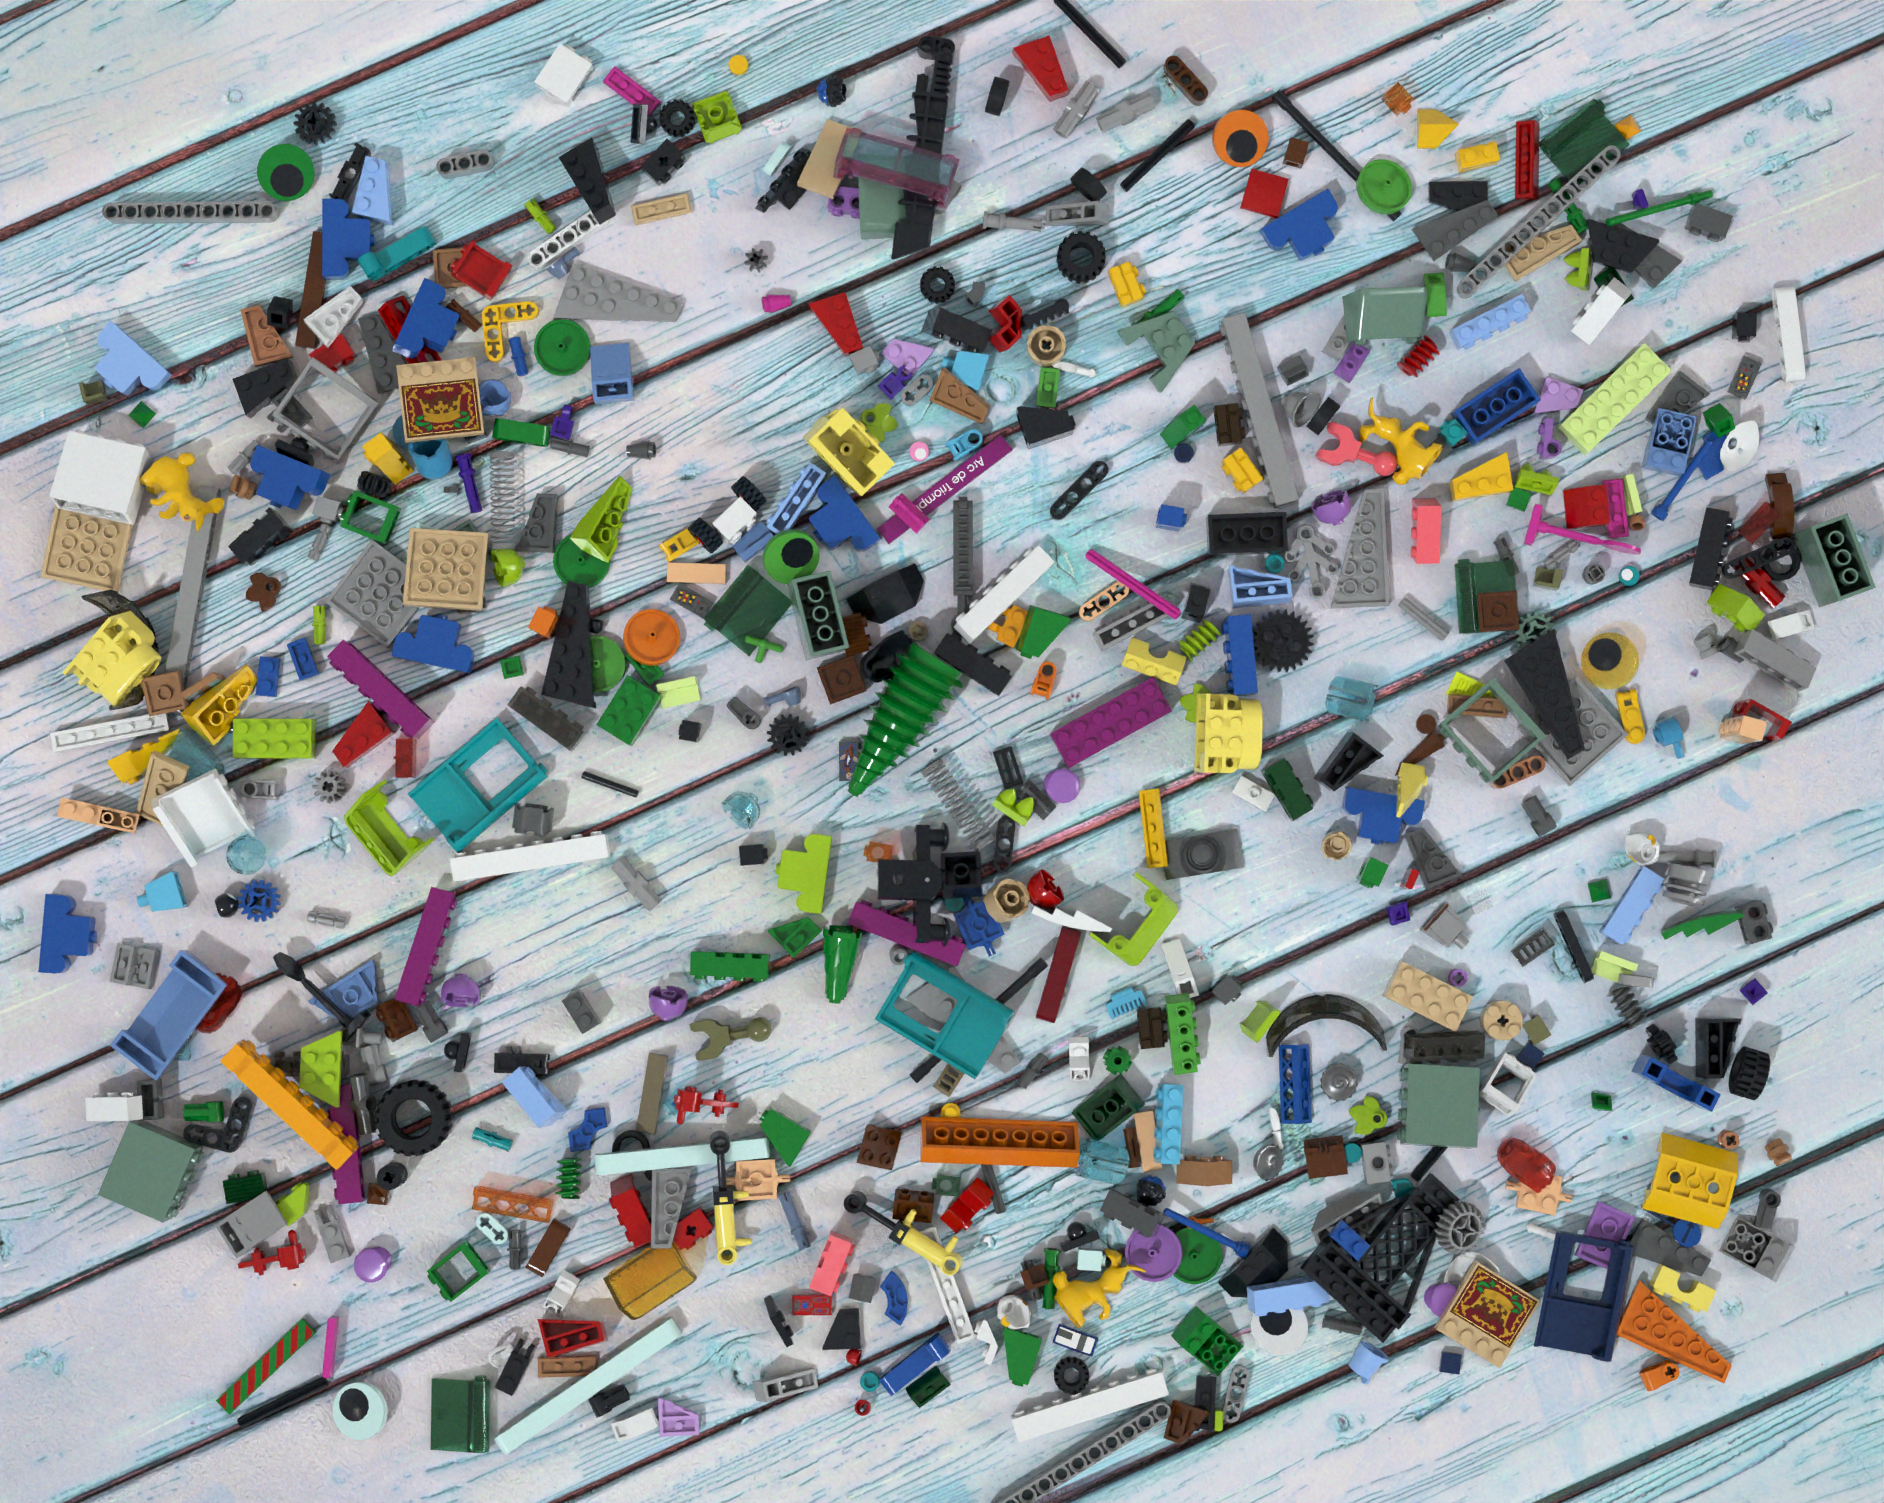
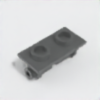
M1030 780L1016 792L1022 800L1033 797V811L1042 820L1057 807Z

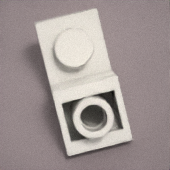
M1809 610L1768 621L1769 631L1773 640L1815 629Z
M1069 1037L1070 1081H1089L1090 1079L1089 1037Z
M563 1270L548 1295L543 1308L560 1317L580 1279Z
M983 1317L981 1322L977 1321L974 1332L977 1333V1339L989 1343V1346H984L981 1356L984 1357V1363L991 1365L998 1348V1343L987 1318Z
M649 1408L638 1411L628 1418L616 1420L611 1423L617 1441L620 1442L659 1427L653 1409Z

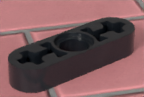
M1009 816L1002 817L997 825L994 868L1001 873L1007 872L1012 862L1015 821ZM1005 819H1008L1009 823L1012 824V827L1008 828L1007 833H1012L1011 838L999 836V832L1004 833V827L1001 826V823H1004ZM1001 839L1009 840V849H1000L999 841ZM998 851L1010 853L1009 857L1005 856V862H1008V866H1005L1004 870H1001L1000 866L997 865V861H1001V855L997 856Z

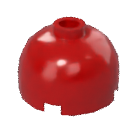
M1044 869L1037 871L1030 878L1027 890L1030 895L1029 901L1031 904H1037L1041 908L1049 909L1059 905L1065 898L1060 886L1056 887L1052 882L1055 879Z

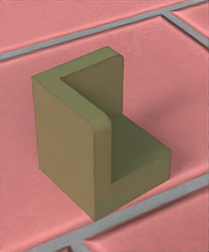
M102 380L89 384L79 383L82 399L86 404L92 405L108 400Z
M1537 567L1533 586L1554 591L1558 590L1563 570L1556 568L1548 570Z
M1535 1014L1531 1020L1522 1025L1532 1045H1536L1551 1036V1033L1538 1014Z

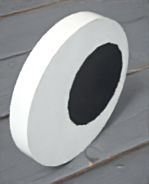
M1293 1308L1286 1309L1284 1313L1268 1312L1265 1316H1256L1253 1313L1250 1331L1253 1340L1264 1352L1275 1356H1284L1295 1352L1303 1344L1308 1333V1322L1303 1310H1294Z

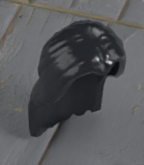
M903 630L883 639L874 649L862 657L860 670L863 676L872 683L883 682L882 679H891L893 672L888 666H899L901 661L896 654L905 655L910 647L909 645L913 642L912 639L908 638V635Z

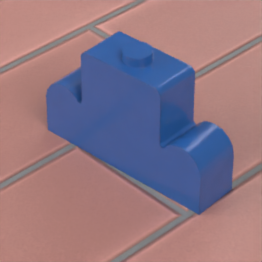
M1326 189L1261 228L1260 234L1269 248L1275 251L1281 250L1288 241L1300 261L1312 254L1317 256L1324 252V247L1331 244L1335 238L1326 221L1331 220L1338 210L1337 202L1329 189Z
M322 198V277L325 280H343L347 278L350 273L347 261H358L359 257L371 252V246H374V234H371L369 219L348 218L350 215L349 206L342 199Z
M424 278L392 351L407 358H415L420 354L423 345L442 353L448 341H453L457 330L454 328L459 319V314L441 306L446 295L441 285Z
M260 445L256 446L250 462L252 470L263 475L257 495L270 500V505L280 509L283 505L290 509L298 510L304 493L313 496L321 495L331 476L329 473Z
M835 475L818 488L817 495L819 500L827 505L810 516L809 520L816 530L813 533L819 542L823 540L828 548L833 551L851 538L853 548L859 552H864L881 541Z
M436 614V617L421 615L416 637L407 632L398 634L392 651V656L470 674L474 661V651L470 647L462 644L457 646L461 624L447 620L448 616Z
M1346 787L1342 806L1344 812L1349 815L1360 814L1357 832L1359 838L1370 839L1372 844L1382 845L1383 842H1398L1401 822L1406 825H1416L1421 821L1425 801L1415 799L1401 817H1396V795Z
M45 894L38 972L64 973L71 966V960L67 955L91 956L93 953V943L97 939L95 917L71 915L76 908V901L72 896Z

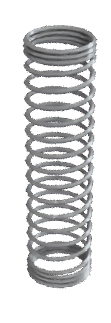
M508 451L491 452L489 453V461L493 463V465L490 466V469L494 471H491L490 475L495 477H492L489 480L495 483L490 485L491 488H494L490 491V493L494 495L490 497V499L496 502H492L490 504L492 507H495L490 510L491 513H494V515H491L490 518L495 520L492 521L490 524L493 526H497L492 527L490 529L492 532H496L490 535L492 538H495L491 541V550H515V544L513 543H494V541L515 540V538H501L493 536L498 534H515V532L492 530L496 528L515 527V525L493 524L495 522L515 521V519L493 518L494 516L499 515H515V513H500L493 511L497 509H514L515 507H502L492 505L496 503L515 502L514 500L492 499L494 497L515 496L514 494L493 493V491L515 490V488H499L492 486L497 484L515 483L492 480L495 478L515 477L514 475L492 474L494 472L500 471H515L514 469L492 468L493 466L498 465H514V463H498L492 461L512 460L514 459V453Z
M938 759L922 770L921 773L923 777L933 774L927 782L937 779L932 783L931 787L942 783L934 790V793L946 788L938 795V798L948 794L941 803L952 799L945 808L956 804L948 813L960 809L952 818L965 813L956 821V824L969 818L959 829L971 824L964 830L963 834L975 829L966 839L979 834L970 842V844H974L983 839L973 848L979 851L994 841L996 837L992 834L993 832L980 837L989 827H985L975 833L985 822L971 828L982 818L981 816L967 823L978 811L963 818L975 807L972 806L961 812L971 801L957 807L967 796L952 803L964 791H960L948 798L960 788L959 785L944 793L956 783V780L940 788L953 775L938 782L949 772L947 770L934 777L946 767V765L941 766L943 762L941 759Z

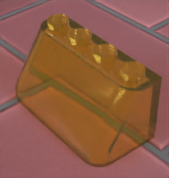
M673 1240L671 1249L646 1248L635 1258L627 1260L624 1265L609 1272L603 1279L619 1310L631 1320H636L694 1283L697 1276Z

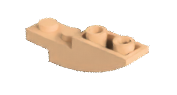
M61 797L57 817L130 833H136L140 815Z

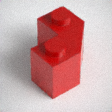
M1011 295L1001 298L988 310L1000 325L989 338V341L999 353L1008 350L1022 335V329H1020L1022 309Z
M978 1177L962 1191L963 1193L950 1204L940 1217L956 1234L962 1229L966 1231L973 1223L971 1221L973 1216L981 1208L985 1210L992 1203L990 1198L994 1195V1192Z

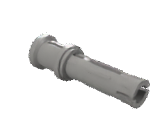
M984 211L983 229L990 227L998 228L1002 231L1004 228L1041 232L1042 219L1009 217L1004 213L998 215L988 214L987 211Z
M1660 851V856L1656 863L1693 864L1695 867L1705 865L1716 868L1717 851Z

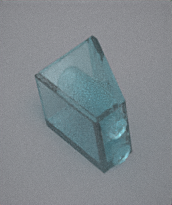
M180 728L168 757L190 766L188 774L199 777L215 768L219 774L224 775L225 765L193 730Z

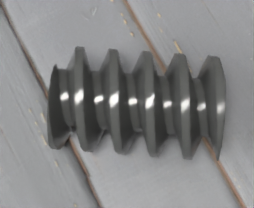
M1630 986L1620 987L1607 995V997H1614L1610 1001L1611 1004H1618L1614 1010L1622 1011L1618 1017L1625 1016L1622 1024L1629 1023L1626 1030L1638 1026L1647 1017L1646 1014H1640L1643 1011L1642 1007H1636L1639 1001L1632 1000L1635 994L1629 993L1631 990Z

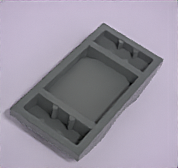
M1237 829L1165 841L1168 866L1164 867L1166 880L1244 868Z

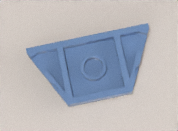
M374 960L369 961L322 991L340 1010L348 1014L352 1019L362 1011L368 1010L379 1003ZM315 997L308 1000L310 1004L335 1017Z

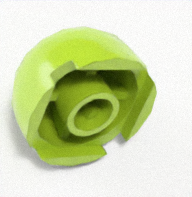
M512 549L492 550L490 552L491 563L494 562L495 568L492 570L498 584L504 588L517 583L525 567L523 557H519Z

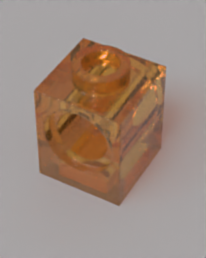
M1398 82L1384 94L1381 100L1398 116L1401 112L1403 115L1412 108L1411 103L1414 98Z
M870 842L869 845H865L863 856L867 857L866 861L877 863L878 859L872 855V851L876 847L882 848L884 852L883 856L879 859L891 860L893 845Z

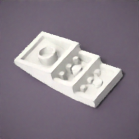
M1033 906L1030 912L1048 921L1071 928L1111 932L1112 930L1111 927L1078 910H1075L1073 916H1070L1057 908H1054L1052 914H1049Z

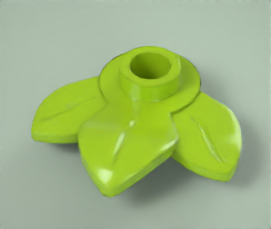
M879 403L873 409H866L860 416V421L868 429V433L874 435L879 442H884L885 432L898 428L897 421L889 415L892 406L887 403ZM867 416H873L874 420L868 422L866 420Z
M1194 684L1193 694L1184 695L1179 698L1181 706L1188 711L1185 720L1196 723V694H1210V691L1201 684Z
M1365 1096L1364 1105H1356L1349 1109L1351 1117L1358 1122L1354 1132L1360 1135L1371 1134L1375 1128L1384 1127L1388 1121L1387 1114L1380 1109L1379 1102L1370 1096ZM1375 1115H1379L1381 1117V1121L1379 1123L1375 1122Z

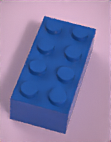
M1518 368L1453 411L1451 415L1468 432L1465 436L1470 444L1474 446L1537 404L1541 399L1521 369Z
M1251 614L1227 616L1223 623H1221L1222 635L1225 634L1226 641L1223 642V652L1227 654L1228 659L1225 662V673H1229V680L1226 681L1227 693L1236 696L1255 695L1258 693Z

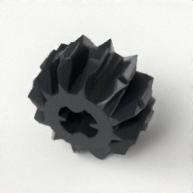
M362 471L358 478L357 487L362 491L384 498L387 497L392 482L388 478L368 471Z

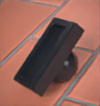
M633 105L631 143L645 144L646 134H652L657 129L655 118L647 115L648 105Z
M295 437L291 440L290 444L277 439L275 443L277 453L313 467L315 464L313 456L307 453L309 445L304 437Z
M469 1032L461 1033L460 1043L458 1041H449L444 1047L445 1056L450 1060H456L455 1072L461 1073L465 1070L472 1036Z
M1073 1222L1067 1228L1069 1240L1061 1242L1060 1245L1062 1251L1066 1252L1098 1240L1100 1237L1097 1229L1086 1233V1228L1082 1223Z

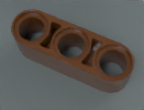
M1169 56L1165 60L1163 68L1165 75L1193 105H1203L1208 96L1206 86L1179 57ZM1175 63L1178 68L1170 70L1168 64ZM1187 77L1191 83L1185 85L1181 82V78ZM1199 91L1203 93L1204 97L1197 99L1194 93Z
M554 1218L525 1268L543 1277L571 1228Z

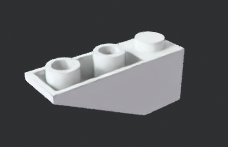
M1180 938L1161 944L1176 994L1188 993L1190 998L1198 996V990Z

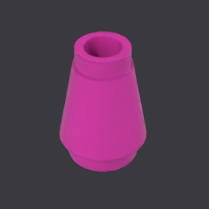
M766 294L765 297H762L763 311L769 312V314L791 306L790 295Z

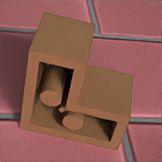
M1187 1155L1185 1159H1180V1164H1177V1184L1198 1186L1232 1184V1160H1226L1224 1156L1200 1157L1199 1160L1196 1159V1156Z

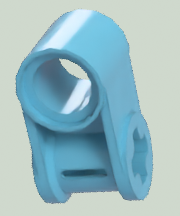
M972 429L948 441L945 446L949 447L955 462L979 448L983 443V437L978 430ZM973 434L980 437L979 442L976 444L969 442V437Z

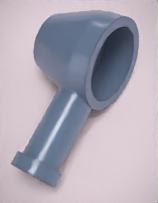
M573 247L570 252L547 268V271L557 279H561L569 272L566 264L576 256H579L580 252L576 247Z
M796 686L779 694L765 697L764 700L767 707L782 700L789 706H794L801 703V691L799 686Z

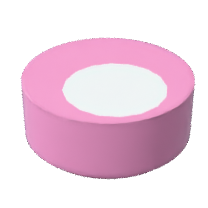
M923 442L913 443L909 450L910 457L917 462L926 460L929 455L928 446Z

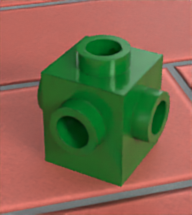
M1112 1046L1111 1050L1107 1049L1102 1058L1105 1060L1103 1064L1107 1066L1106 1070L1114 1075L1117 1072L1120 1074L1123 1071L1127 1072L1132 1064V1061H1130L1131 1056L1128 1055L1129 1051L1121 1046H1118V1048ZM1116 1057L1121 1058L1120 1064L1114 1063Z

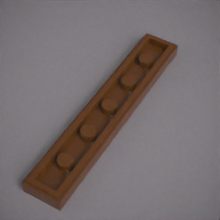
M313 231L295 341L296 347L316 348L317 336L305 324L303 319L323 305L326 280L322 277V232Z

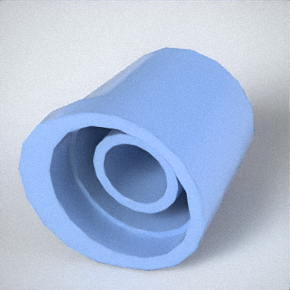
M1361 1340L1348 1365L1353 1371L1362 1376L1361 1382L1363 1384H1369L1372 1375L1382 1363L1388 1362L1389 1357L1376 1346Z

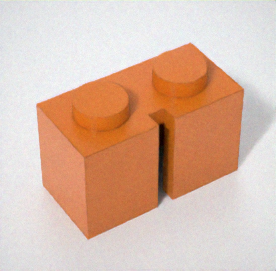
M544 606L543 609L538 607L528 628L551 639L558 625V612L547 606Z

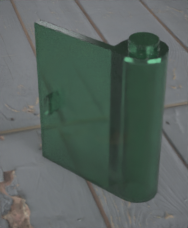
M1592 99L1538 142L1543 153L1568 181L1606 147L1616 146L1622 152L1630 145L1604 116V109L1606 107L1600 99ZM1612 153L1605 154L1608 160H1612L1615 157ZM1597 166L1591 167L1594 173L1600 169ZM1583 179L1577 180L1578 185L1584 182Z
M1460 559L1457 564H1454L1459 634L1480 633L1478 593L1516 590L1514 560L1473 563L1470 562V559Z
M747 565L703 618L706 621L704 625L712 632L714 629L719 631L745 654L750 656L757 646L746 643V636L764 639L792 603L786 595Z
M475 1375V1379L471 1380L432 1378L431 1450L468 1453L489 1452L490 1379H486V1375Z

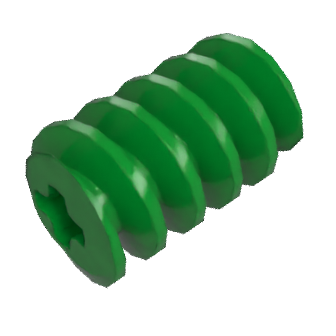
M562 1158L557 1160V1163L561 1164L562 1167L557 1168L556 1171L561 1172L562 1175L556 1176V1179L562 1182L556 1184V1187L561 1188V1191L555 1192L556 1195L561 1196L563 1199H580V1196L575 1193L580 1192L581 1189L575 1185L581 1183V1180L576 1179V1177L581 1176V1172L576 1171V1169L581 1168L582 1165L576 1162L582 1160V1158Z

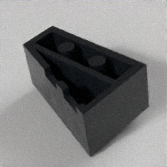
M940 307L928 311L921 332L941 340H946L951 345L965 347L968 352L979 353L985 352L992 329Z
M284 359L232 380L245 415L252 418L259 410L269 405V402L285 388L289 389L298 377L293 363L289 359Z
M269 507L264 518L261 520L256 519L253 522V527L248 531L242 532L228 546L243 565H254L259 561L261 554L270 552L275 547L274 544L277 541H283L290 535L289 532L292 528L278 511Z
M1348 731L1317 772L1314 779L1328 790L1336 791L1384 755L1357 734Z
M1695 1018L1696 1077L1724 1078L1731 1056L1732 1044L1736 1040L1735 1034L1742 1019Z

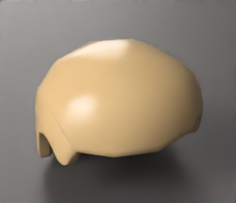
M1330 832L1322 841V851L1326 858L1338 861L1347 857L1351 852L1352 842L1344 832Z

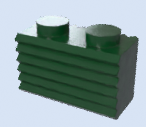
M259 1170L249 1171L247 1176L240 1177L239 1173L228 1175V1179L223 1180L226 1204L253 1200L263 1192L268 1191L265 1172L259 1173Z

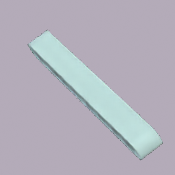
M755 1137L729 1140L730 1148L725 1153V1162L771 1157L769 1138ZM716 1141L714 1144L722 1146L725 1141ZM710 1142L594 1154L596 1175L713 1164L717 1163V1155L712 1152Z

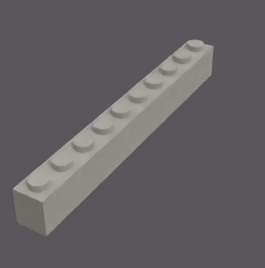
M1244 312L1223 318L1221 325H1219L1221 336H1225L1227 342L1224 344L1226 354H1230L1232 359L1230 368L1232 373H1236V389L1238 392H1241L1243 397L1240 402L1243 411H1247L1248 418H1246L1248 429H1252L1253 432L1251 437L1253 447L1258 449L1259 455L1256 457L1259 467L1262 466L1264 474H1262L1264 485L1269 487L1270 492L1267 493L1269 503L1273 504L1274 508L1297 502L1299 500L1246 314Z

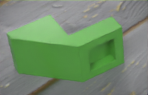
M1443 272L1424 274V286L1427 289V317L1447 316L1446 287Z

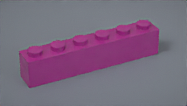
M431 886L395 996L396 1001L419 1008L421 1004L425 1003L427 997L425 989L432 982L433 974H431L433 966H437L439 960L437 953L439 947L442 948L445 942L443 934L445 928L449 929L452 919L449 916L451 910H455L458 899H455L456 895L454 893Z
M862 899L861 902L856 901L848 924L958 966L966 944L962 943L964 939L953 935L945 947L942 946V942L915 943L917 926H913V923L908 922V917L900 914L895 917L890 915V910L879 907V910L872 908V903Z
M351 1083L341 1084L340 1107H334L329 1104L330 1109L327 1110L328 1118L332 1122L336 1121L343 1128L342 1133L346 1137L348 1135L354 1137L359 1146L339 1169L335 1170L333 1168L332 1170L333 1180H336L337 1188H334L335 1200H338V1204L365 1201L356 1113L352 1112L350 1108V1100L353 1097Z

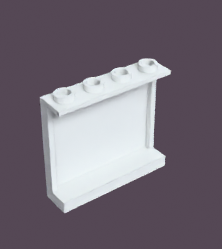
M216 768L151 799L154 813L190 867L198 864V857L248 833L251 838L255 837L254 829L256 827L253 820L247 818L242 803L238 804L234 790L227 787L228 783L225 776L219 774Z

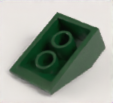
M1119 1074L1071 1113L1093 1141L1097 1143L1139 1111L1145 1103L1122 1074Z

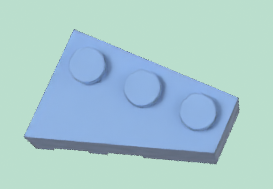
M369 156L365 157L352 213L358 218L394 226L389 165L385 160Z
M1229 565L1228 578L1232 608L1291 602L1292 589L1290 578L1269 573L1264 574L1251 569L1246 570Z
M518 1067L502 1082L538 1128L552 1126L568 1111L529 1067Z

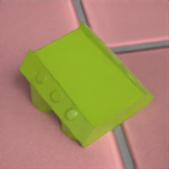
M728 91L692 103L705 142L713 144L715 141L728 136L738 135L742 127Z
M1256 1001V1007L1246 1020L1240 1023L1242 1033L1256 1043L1260 1041L1281 1012L1266 1001Z

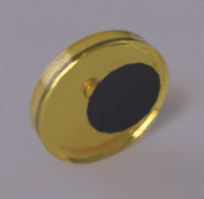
M1602 633L1592 638L1586 644L1581 656V666L1586 678L1595 686L1610 690L1618 689L1627 685L1635 677L1639 668V654L1635 645L1625 636L1618 633Z

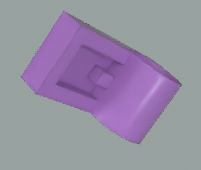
M1352 343L1333 373L1350 383L1370 350L1362 345L1355 346V343Z
M1545 418L1542 420V423H1539L1538 427L1541 442L1537 444V454H1540L1539 459L1542 460L1553 459L1562 451L1561 443L1556 439H1552V418ZM1549 444L1556 448L1555 454L1548 452L1547 446Z

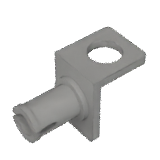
M359 1027L355 1032L356 1039L352 1042H344L342 1045L356 1046V1048L363 1047L364 1043L381 1045L382 1032H365V1027Z

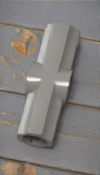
M1085 81L1076 96L1072 97L1068 102L1063 115L1053 128L1059 136L1065 139L1068 138L1077 123H1080L1088 112V107L1098 95L1099 89L1091 82Z
M1147 92L1131 101L1125 100L1117 104L1114 109L1097 116L1096 120L1100 130L1105 133L1121 124L1127 125L1135 121L1138 116L1155 109L1156 106L1152 96Z
M624 856L610 867L624 882L623 885L634 897L636 896L648 911H651L662 901L649 886V882L639 871H636Z

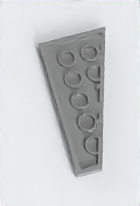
M573 264L553 319L677 322L683 303Z
M1384 489L1363 491L1330 609L1390 606Z
M954 965L947 970L964 981ZM927 983L906 998V1000L942 1027L957 1004V1000L930 983ZM1001 1036L987 1060L1004 1074L1021 1063L1003 1036Z

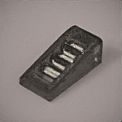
M1542 927L1511 950L1521 966L1524 967L1553 947L1555 942L1546 929ZM1540 936H1542L1547 942L1545 945L1540 940ZM1534 940L1541 947L1540 949H1537L1536 946L1533 944ZM1527 945L1534 951L1532 955L1526 948ZM1522 949L1528 958L1524 959L1519 951Z

